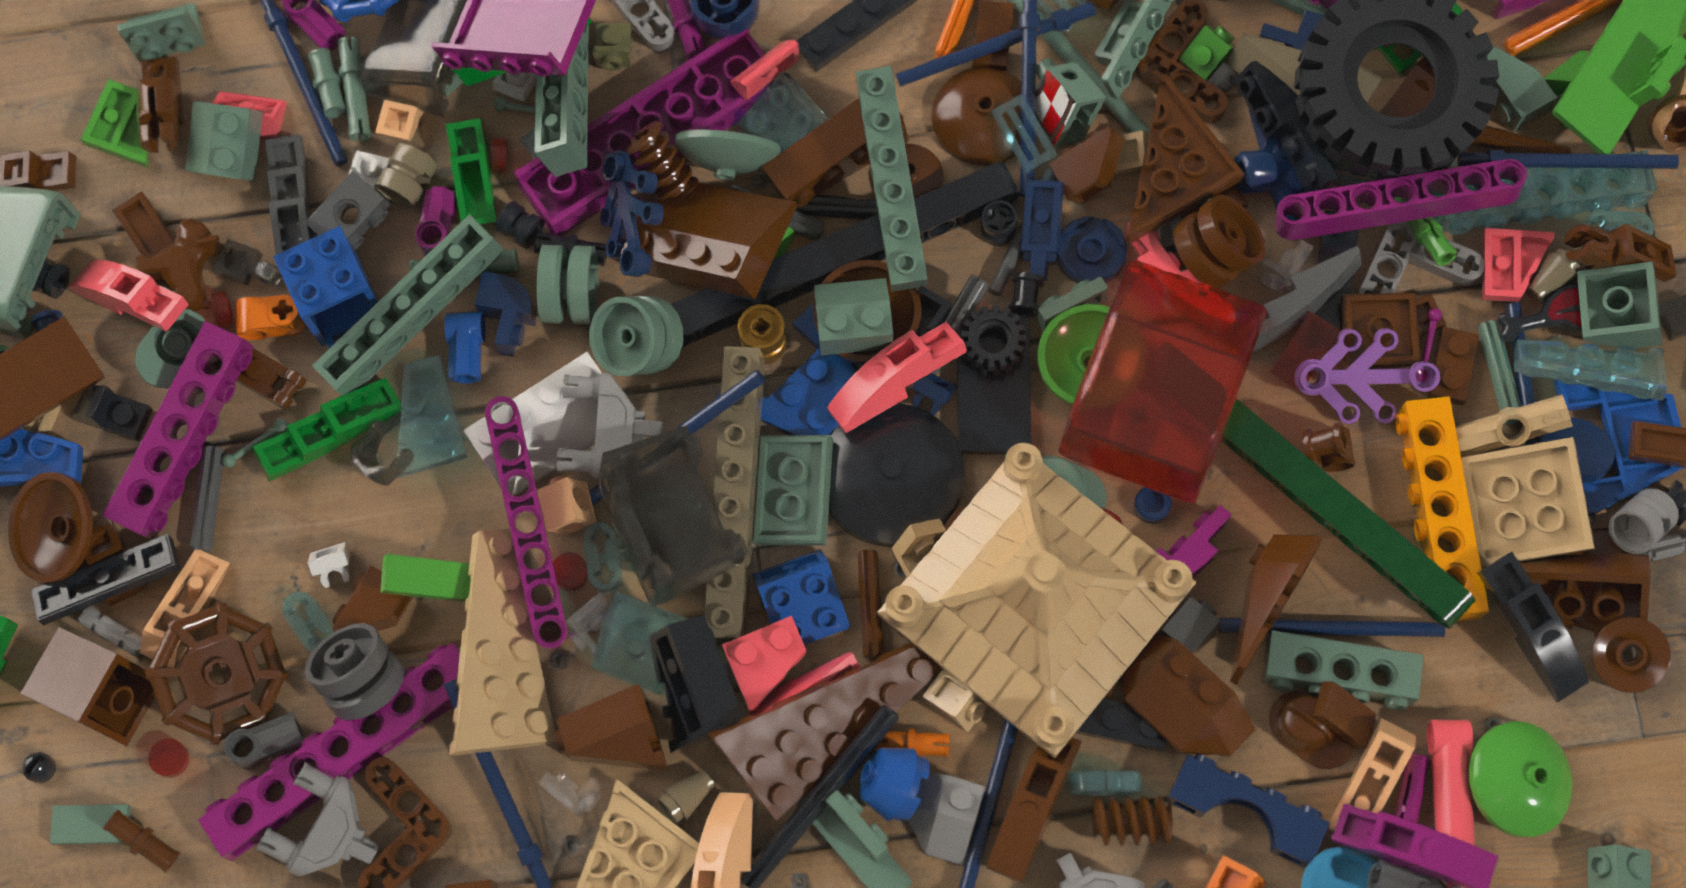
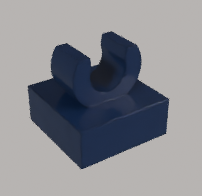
M930 373L914 382L912 389L919 393L913 398V406L918 407L922 399L928 397L933 402L930 414L934 416L941 410L942 404H946L953 398L958 386Z

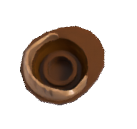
M1674 94L1672 97L1665 99L1657 104L1656 109L1650 116L1648 130L1652 140L1668 153L1686 149V95Z

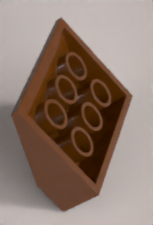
M698 183L691 192L681 198L658 200L656 203L661 204L664 210L663 219L659 225L645 224L641 217L636 221L641 249H644L651 256V268L644 275L755 299L798 205L795 201ZM626 240V242H625V245H624L622 251H623L626 247H628V245H627V240Z

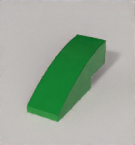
M478 118L446 124L460 220L462 222L470 214L481 225L494 223L497 221V212L484 121Z

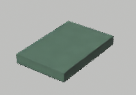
M760 435L752 543L755 545H827L833 438L830 435Z

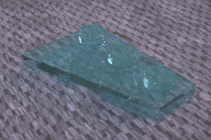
M437 355L404 365L401 427L398 431L399 451L398 462H396L395 467L397 478L468 458L440 356Z

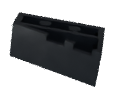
M705 615L669 624L649 636L657 682L664 683L668 705L662 706L664 718L671 719L674 740L668 741L670 753L710 740L707 734L718 729L725 730L739 723L738 720L743 718L741 705L735 697L728 678L726 665L721 660L714 641V633L709 627Z

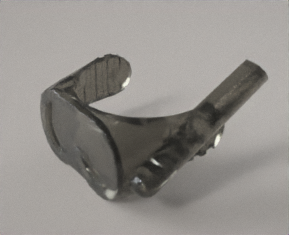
M400 411L384 422L378 420L373 422L369 427L370 429L367 430V434L351 446L349 459L362 470L361 472L367 478L383 486L390 485L413 462L414 453L409 448H404L398 452L388 468L382 465L379 466L378 451L384 435L405 420Z

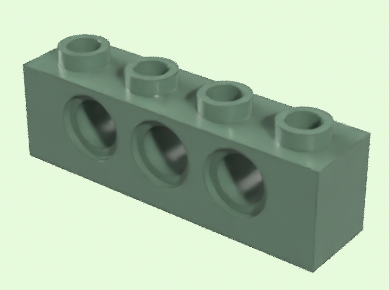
M1271 631L1266 639L1261 682L1271 683V688L1279 691H1293L1294 687L1308 689L1309 695L1318 697L1323 681H1334L1363 704L1369 703L1370 699L1383 701L1384 706L1390 709L1405 710L1407 705L1412 706L1419 700L1424 655ZM1295 659H1307L1312 665V673L1303 674L1299 672L1295 666ZM1342 664L1346 666L1350 672V679H1338L1333 673V665ZM1379 670L1383 672L1388 680L1387 686L1376 685L1371 679V671Z

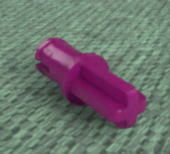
M667 0L675 21L673 26L674 32L679 33L686 58L692 59L694 52L698 55L707 48L693 18L689 0Z

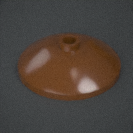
M992 67L970 68L955 74L947 80L938 91L932 107V126L942 147L955 158L980 166L1003 163L1021 152L1022 82L1014 75ZM986 102L989 103L991 107L988 109H982L979 107V104Z
M877 260L850 262L834 270L822 282V284L886 278L890 300L893 341L911 330L917 334L921 322V301L919 294H917V289L911 288L891 292L887 263ZM814 300L813 317L815 328L819 335L816 301ZM881 350L835 355L853 363L865 364Z
M45 472L31 478L17 494L9 517V544L16 564L29 578L46 583L66 579L78 569L88 553L93 536V513L85 491L75 479L63 473Z

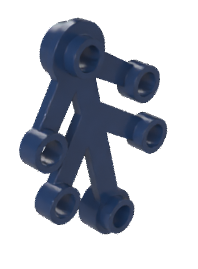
M618 150L615 153L607 154L603 162V177L606 181H610L605 206L601 211L600 222L603 227L612 228L611 236L606 244L608 258L620 259V270L623 275L641 277L643 274H647L651 268V256L644 249H641L635 214L640 216L645 224L659 225L662 222L664 210L661 204L646 203L631 194L629 182L636 185L638 192L654 193L658 183L657 175L654 172L635 169L629 154L626 151ZM624 229H625V234H626V240H627V245H628V247H626V248L622 251V249H623V247H624V245H625V242H626V240H625L624 238H622V237H623V233H624Z

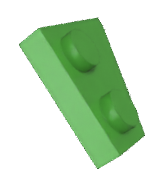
M108 79L81 137V142L85 146L147 168L149 164L148 151L142 149L139 139L138 90Z

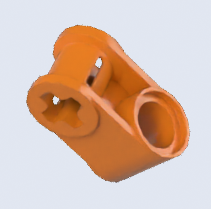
M289 295L243 297L236 301V335L244 340H263L269 337L294 336L303 332L307 327L300 317L292 297Z

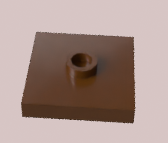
M1416 293L1343 294L1341 296L1342 329H1353L1362 338L1361 345L1357 350L1348 351L1344 355L1345 368H1348L1374 342L1375 333L1382 328H1388L1396 332L1398 344L1393 350L1386 351L1371 367L1412 366L1420 361ZM1352 333L1347 334L1343 340L1344 345L1347 347L1352 346L1355 343V335ZM1385 333L1380 338L1382 346H1387L1392 341L1390 333Z

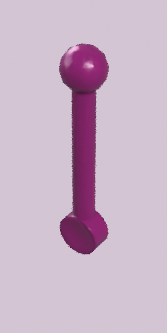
M1432 308L1428 312L1430 322L1421 361H1429L1436 324L1442 317V312L1437 308ZM1421 369L1417 372L1416 379L1418 382L1426 380L1428 376L1427 370Z

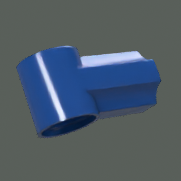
M482 311L446 313L444 326L446 342L449 345V380L460 384H474L476 381H481V343H484L486 338L484 313Z

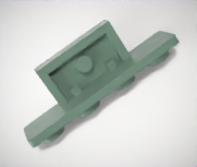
M1124 0L1094 54L1098 63L1109 65L1102 77V82L1112 98L1119 99L1124 88L1130 84L1135 68L1140 59H1143L1146 55L1151 39L1162 26L1164 16L1171 3L1175 0H1145L1144 3Z
M836 790L826 799L827 806L812 823L813 826L867 888H909L912 885V880L888 853V848L885 845L889 840L875 822L870 826L867 825L859 815L864 810L851 794L848 793L843 797ZM810 791L806 793L797 803H795L797 807L810 793Z

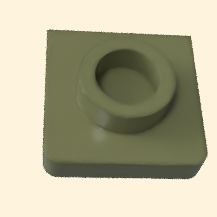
M631 23L596 24V46H593L596 66L606 70H619L622 67H631Z

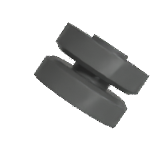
M359 623L341 628L325 638L313 650L306 662L305 675L309 683L318 694L323 696L326 704L337 717L343 720H358L373 714L393 698L404 681L405 669L393 651L387 648L385 641L374 626Z

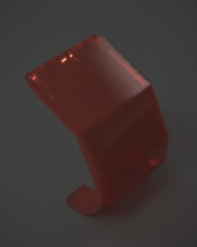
M1131 261L1127 266L1100 330L1068 416L1058 452L1070 460L1176 499L1191 503L1196 502L1247 371L1266 316L1265 307L1261 303L1241 296L1231 295L1230 292L1204 283L1200 284L1196 280L1171 271H1164L1160 267L1143 261Z

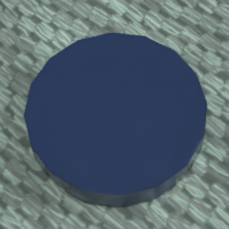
M1084 216L1071 221L1061 231L1057 263L1060 270L1073 282L1079 283L1086 279L1092 281L1101 276L1104 282L1108 283L1123 268L1126 261L1127 243L1122 231L1111 221L1104 218L1103 220L1096 219L1094 216Z
M1571 418L1572 427L1541 435L1539 443L1574 438L1582 483H1591L1603 478L1614 462L1615 449L1611 439L1601 428L1589 421Z

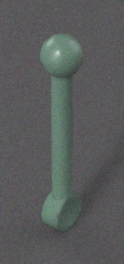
M498 97L493 101V106L497 112H504L508 109L535 114L536 111L535 106L509 103L503 97Z
M277 419L273 423V428L235 453L224 455L221 460L222 465L227 468L233 467L237 459L253 450L254 445L268 440L277 433H285L288 423L284 419Z

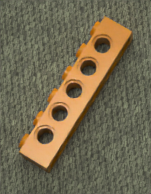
M1450 396L1406 401L1399 414H1396L1395 425L1397 434L1399 436L1403 435L1405 445L1401 452L1403 468L1405 471L1409 470L1411 484H1408V499L1410 505L1416 507L1417 519L1414 520L1416 540L1422 541L1423 552L1427 557L1448 574L1457 577L1460 584L1474 596L1476 601L1458 621L1481 619L1489 612L1485 585L1477 574L1482 569ZM1426 433L1430 435L1435 445L1428 446L1423 444L1419 439V434ZM1433 468L1438 471L1441 480L1433 481L1429 479L1425 469ZM1439 503L1443 505L1447 511V516L1441 517L1436 515L1432 510L1431 504ZM1438 539L1449 540L1453 545L1454 552L1447 553L1441 550L1438 545Z

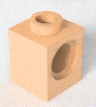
M562 475L551 479L550 485L537 490L548 532L569 535L597 523L587 482L572 479L570 475Z

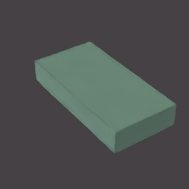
M128 804L55 805L52 809L50 844H125L108 831H104L103 827L117 809L131 819L132 806Z

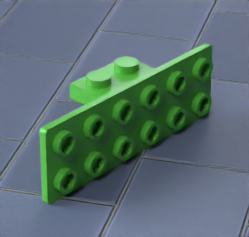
M1623 0L1553 109L1552 114L1598 154H1610L1638 108L1652 99L1655 101L1661 99L1671 87L1669 83L1671 77L1678 73L1685 65L1686 39L1683 36L1686 33V0Z

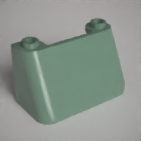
M0 186L1 334L22 340L32 335L34 328L27 321V308L34 309L36 304L30 298L32 290L54 237L63 239L65 233L62 228L64 227L75 230L81 216L78 210L62 193L48 189Z

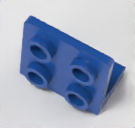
M821 549L752 574L770 624L792 616L804 645L844 631L850 627L829 563Z

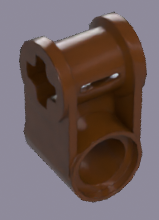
M1341 422L1334 423L1332 428L1323 430H1303L1302 438L1306 456L1322 468V470L1325 472H1339L1356 466L1350 430L1344 427Z

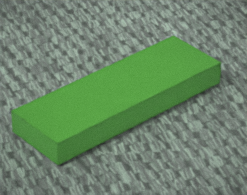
M386 554L383 556L381 593L465 602L466 598L469 597L470 591L469 563Z

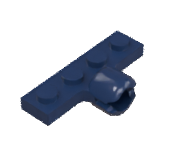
M1249 110L1259 150L1241 151L1233 159L1244 172L1243 180L1234 186L1244 194L1263 192L1270 194L1274 199L1277 210L1280 201L1284 197L1306 193V191L1299 182L1298 176L1287 155L1283 152L1278 138L1265 140ZM1295 215L1285 216L1287 219L1291 221H1296L1300 219Z

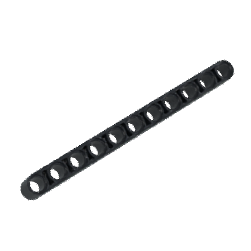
M1000 162L990 165L914 198L921 243L981 218L984 207L993 201L1003 200L1010 204L1015 202L1021 194L1005 163ZM879 215L872 216L773 259L755 299L706 288L672 303L671 305L678 312L683 326L682 348L738 324L742 313L751 306L764 304L775 308L814 291V285H821L829 274L847 263L858 260H885Z

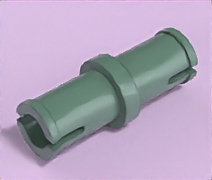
M326 48L312 50L308 58L315 76L313 86L315 91L320 94L324 114L327 118L341 117L347 110L340 91L342 82L339 75L335 73L331 54Z

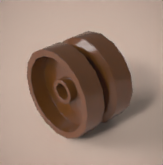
M1221 194L1203 204L1198 212L1188 215L1177 223L1173 231L1176 249L1187 269L1199 281L1212 288L1219 289L1239 277L1240 272L1249 270L1262 261L1266 253L1265 240L1252 215L1239 202Z

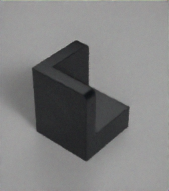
M920 286L917 291L921 301V322L916 334L918 337L941 325L951 309V302L923 286Z

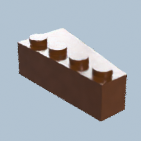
M859 98L762 166L767 179L782 199L795 201L799 207L805 206L816 195L870 164ZM900 113L904 143L909 141L903 116Z

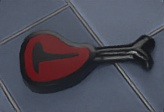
M1578 284L1567 285L1554 292L1544 302L1539 313L1521 318H1512L1505 313L1499 314L1497 321L1503 329L1500 335L1501 339L1512 343L1519 333L1540 327L1546 329L1560 328L1572 335L1583 336Z

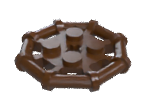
M217 602L212 608L177 621L171 619L166 624L167 630L149 668H145V676H148L163 714L161 721L166 726L171 724L208 740L210 745H219L221 740L226 739L235 730H248L269 721L267 717L285 678H289V671H285L271 633L273 627L268 622L262 623L227 607L226 603ZM214 623L215 634L195 641L191 634L188 633ZM230 624L251 635L245 642L238 641L226 635L227 625ZM180 641L187 647L185 653L180 658V664L178 668L167 667L176 645ZM258 644H260L268 669L259 670L252 651ZM215 663L219 667H227L228 673L223 676L224 682L221 684L209 678V673L212 672V665ZM166 678H178L185 698L175 704ZM259 678L268 679L256 705L250 700L251 691ZM192 705H195L200 709L211 712L209 724L184 713ZM242 705L247 713L246 715L223 723L222 713Z

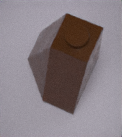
M640 684L628 687L557 718L559 730L553 731L558 750L560 753L566 751L567 756L572 761L660 771L668 769L650 705Z

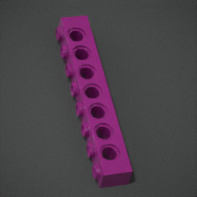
M452 643L449 646L441 645L431 651L427 656L428 660L419 667L412 666L405 669L404 681L398 692L385 706L373 714L358 720H343L336 717L331 728L323 733L316 732L308 736L301 743L302 748L292 755L284 754L275 759L269 765L270 770L260 777L253 776L243 781L237 787L238 792L227 800L221 798L210 804L205 809L206 814L199 818L198 821L221 857L229 861L235 860L258 844L268 827L275 832L322 799L299 786L293 785L305 762H316L317 770L333 778L344 776L347 779H351L364 770L372 760L384 756L453 708L443 685L457 679L460 650L455 644ZM435 675H442L444 682L441 688L436 691H428L427 683L429 679ZM403 697H411L412 705L410 709L404 713H397V702ZM379 718L381 722L379 730L373 735H365L366 723L371 719ZM348 740L349 748L346 754L341 757H334V746L339 741ZM278 784H283L285 788L283 797L276 802H271L270 792L272 788ZM251 806V819L247 823L240 825L238 822L239 812L244 807Z

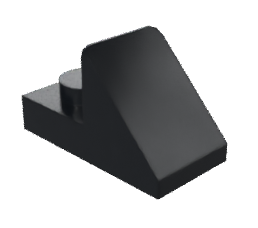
M93 385L82 392L71 419L139 442L153 409L147 404L115 394L108 386Z

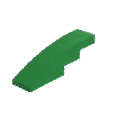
M385 377L320 405L319 412L287 425L285 433L254 445L253 454L270 482L343 446L402 410L403 406Z

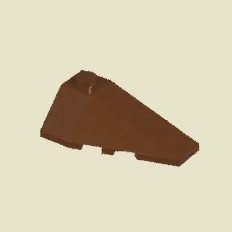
M1607 553L1520 563L1533 584L1537 582L1540 584L1565 627L1572 629L1573 626H1577L1594 632L1596 637L1604 626L1619 618L1637 617L1648 621L1650 592L1649 555Z

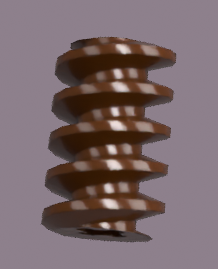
M655 121L646 125L631 139L632 143L626 149V153L630 155L639 152L638 157L633 162L634 165L639 166L646 163L647 167L643 171L654 172L657 175V188L660 186L663 188L656 196L659 201L667 198L678 199L691 192L698 185L699 180L695 176H691L692 169L688 165H684L685 158L683 155L676 153L677 146L673 142H668L669 134L665 130H661L662 123Z
M1142 796L1139 799L1137 808H1135L1132 798L1125 797L1120 808L1117 799L1110 797L1106 808H1104L1101 798L1095 797L1092 803L1094 841L1096 836L1100 835L1104 846H1109L1111 836L1116 835L1119 845L1124 846L1127 835H1131L1135 846H1139L1142 835H1147L1150 845L1155 846L1158 834H1162L1165 844L1170 845L1173 832L1171 801L1169 800L1166 807L1163 798L1157 796L1151 807L1146 796Z

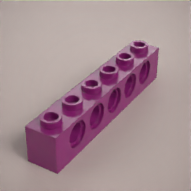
M204 321L102 515L103 517L152 540L156 534L164 529L168 520L167 513L172 503L182 495L185 488L184 480L190 469L198 464L202 455L201 448L207 436H210L217 428L220 411L224 404L228 403L233 397L236 389L235 383L241 371L246 370L252 360V350L254 348L252 344L231 332ZM221 360L220 370L215 374H211L212 365L216 361ZM204 392V401L199 406L194 407L195 397L199 393ZM187 424L188 430L186 435L181 439H177L179 428ZM170 456V466L167 470L161 472V462ZM153 489L152 500L144 505L143 497L145 493Z

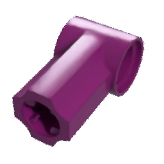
M282 0V5L290 22L299 27L319 48H326L332 51L337 47V41L346 35L345 30L316 0ZM299 3H307L302 9H293Z
M432 186V188L425 190L421 222L415 231V239L424 257L453 228L457 197L455 191L448 190L445 187ZM433 238H441L436 244H427Z

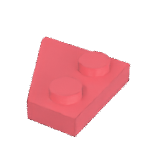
M1485 228L1482 232V258L1484 259L1482 300L1519 302L1549 245L1552 243L1555 237L1554 232Z
M792 616L722 644L750 714L756 712L760 707V703L774 688L776 689L785 678L787 672L796 666L807 653Z

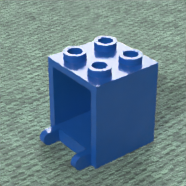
M341 226L273 256L300 317L321 346L327 344L330 349L336 343L335 340L341 338L379 302L362 262Z

